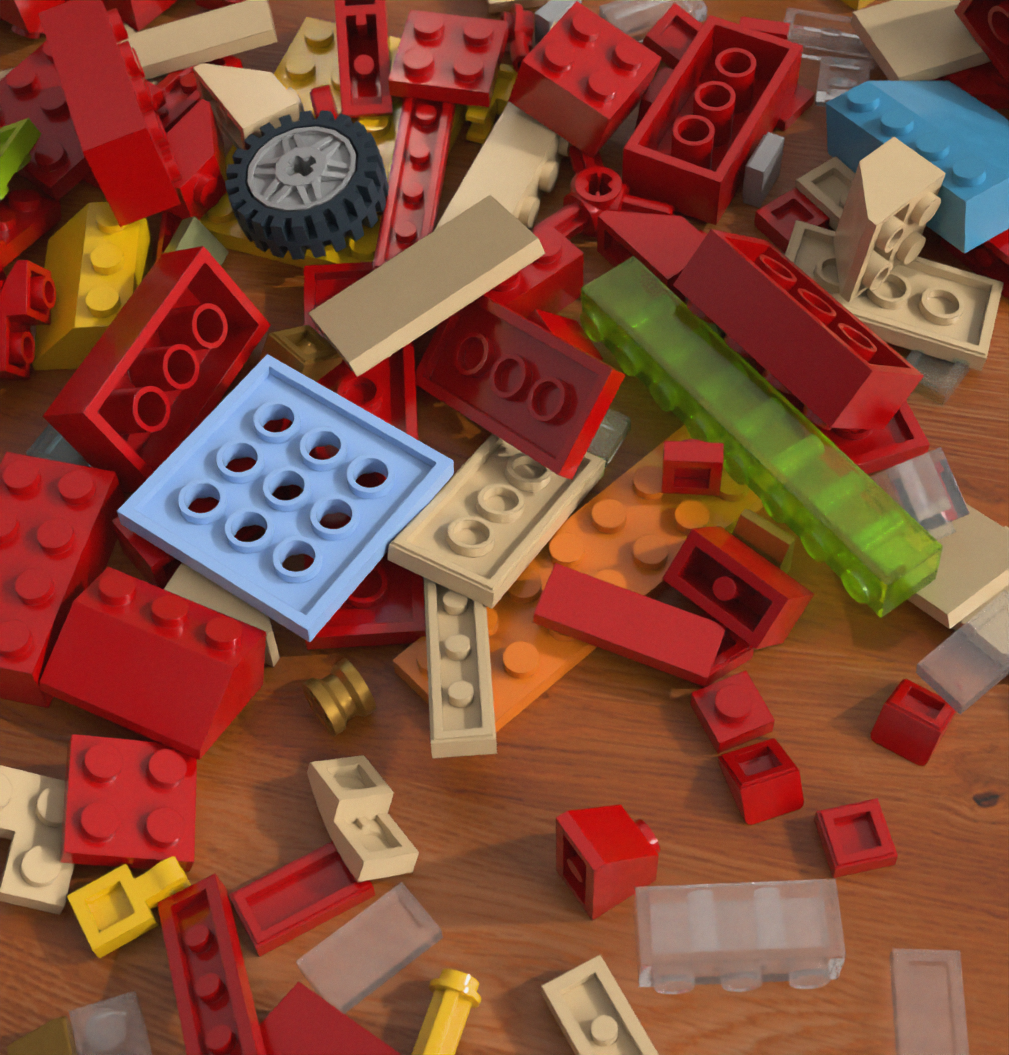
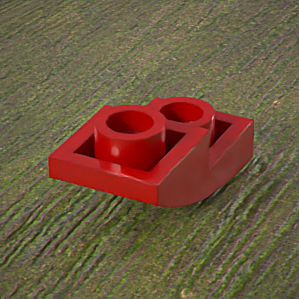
M29 260L16 261L0 292V377L7 380H30V364L34 361L36 351L35 341L30 333V326L51 325V309L56 303V287L51 278V271Z

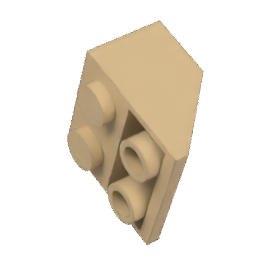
M892 137L859 161L833 238L840 296L847 302L852 301L867 288L871 291L876 290L886 280L894 267L901 262L907 265L917 257L926 242V238L922 236L926 223L934 216L941 204V198L937 195L946 173L895 137Z

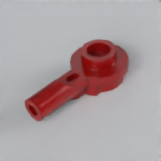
M513 3L509 12L501 13L499 20L508 21V39L505 51L510 53L512 67L518 73L522 60L532 49L534 14L533 11L523 10L521 4Z

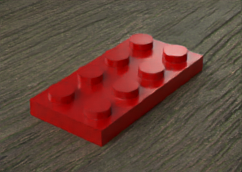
M485 294L439 323L415 371L417 386L555 474L571 480L626 376L624 373Z

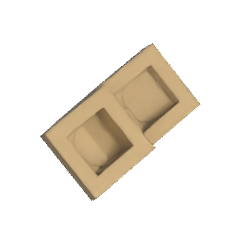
M361 755L310 762L307 774L319 812L337 851L357 882L413 873L419 852L388 814L394 792L366 757Z

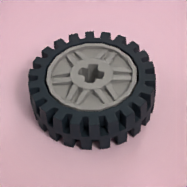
M323 110L320 111L317 119H314L311 111L300 112L299 121L296 122L292 121L290 114L280 117L281 126L276 129L270 122L260 127L261 138L251 134L244 140L246 150L237 148L232 156L234 164H228L226 171L228 180L225 181L228 198L235 217L250 242L254 241L256 247L263 252L270 249L273 256L284 258L289 250L292 259H304L306 250L311 249L314 258L326 256L325 246L332 244L335 251L338 252L346 248L345 237L349 236L355 242L363 237L362 225L370 228L378 221L376 212L384 211L386 206L385 196H388V183L384 164L376 142L371 133H367L365 126L359 121L352 123L350 116L341 113L335 119L332 111Z

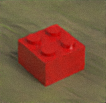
M576 1L522 60L508 101L594 158L641 102V98L649 88L662 57Z

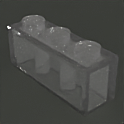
M836 879L635 887L633 918L638 987H654V990L658 993L671 995L689 992L695 988V985L722 984V988L727 991L744 992L761 987L762 982L789 981L791 987L813 989L825 986L830 982V979H838L846 958Z

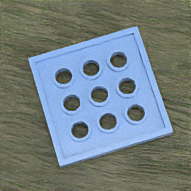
M267 354L117 510L121 525L303 639L311 642L388 552V545L430 503L453 476L454 462L452 459ZM285 418L293 422L288 429L282 432H269L263 428L270 420ZM332 445L339 449V452L334 457L326 460H318L309 455L310 451L315 447ZM250 457L257 461L251 469L244 472H233L226 468L233 459ZM373 472L381 473L387 478L384 483L373 488L363 487L355 482L360 475ZM294 484L303 489V492L292 500H279L272 496L273 492L280 486ZM213 497L219 501L213 510L206 513H195L188 509L189 505L198 498ZM338 512L344 513L351 518L347 525L338 529H328L319 523L325 515ZM258 525L266 529L265 534L253 542H242L234 537L237 531L245 526ZM306 554L314 559L313 564L303 571L293 572L282 567L284 560L291 555Z

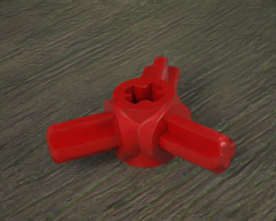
M573 145L570 146L568 151L575 175L570 182L571 192L564 196L563 208L536 225L532 232L549 222L568 240L579 233L597 237L598 215L606 210L674 215L675 209L671 204L630 195V186L623 184L620 176L614 170L603 166L600 152L592 158Z

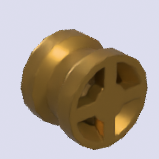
M345 658L333 665L331 674L323 679L313 677L302 684L303 693L311 709L323 727L332 736H336L344 731L347 721L354 716L366 717L377 709L373 695L364 679L350 661Z

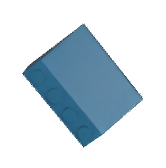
M866 81L826 102L828 154L832 157L836 156L854 173H856L859 161L892 137L897 138L946 173L937 195L941 198V204L934 216L926 223V226L965 254L1009 229V120L950 81Z

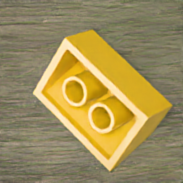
M89 202L48 239L44 268L51 271V278L56 287V303L51 309V325H39L36 327V351L34 361L32 362L34 370L78 369L151 269L153 240L147 218L120 227L108 202Z

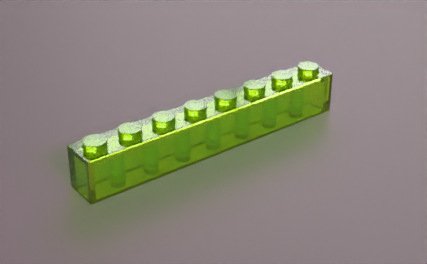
M635 256L581 288L582 314L580 315V322L588 337L596 343L601 341L615 355L620 368L628 376H636L650 390L654 401L662 410L666 412L672 411L686 425L692 439L711 443H724L723 464L729 476L739 485L746 484L761 499L769 516L778 523H785L801 539L805 550L815 561L819 563L825 562L842 579L846 591L854 600L861 604L866 603L882 618L936 579L943 545L767 382L748 362L731 349L702 319L694 315L687 308L686 304Z

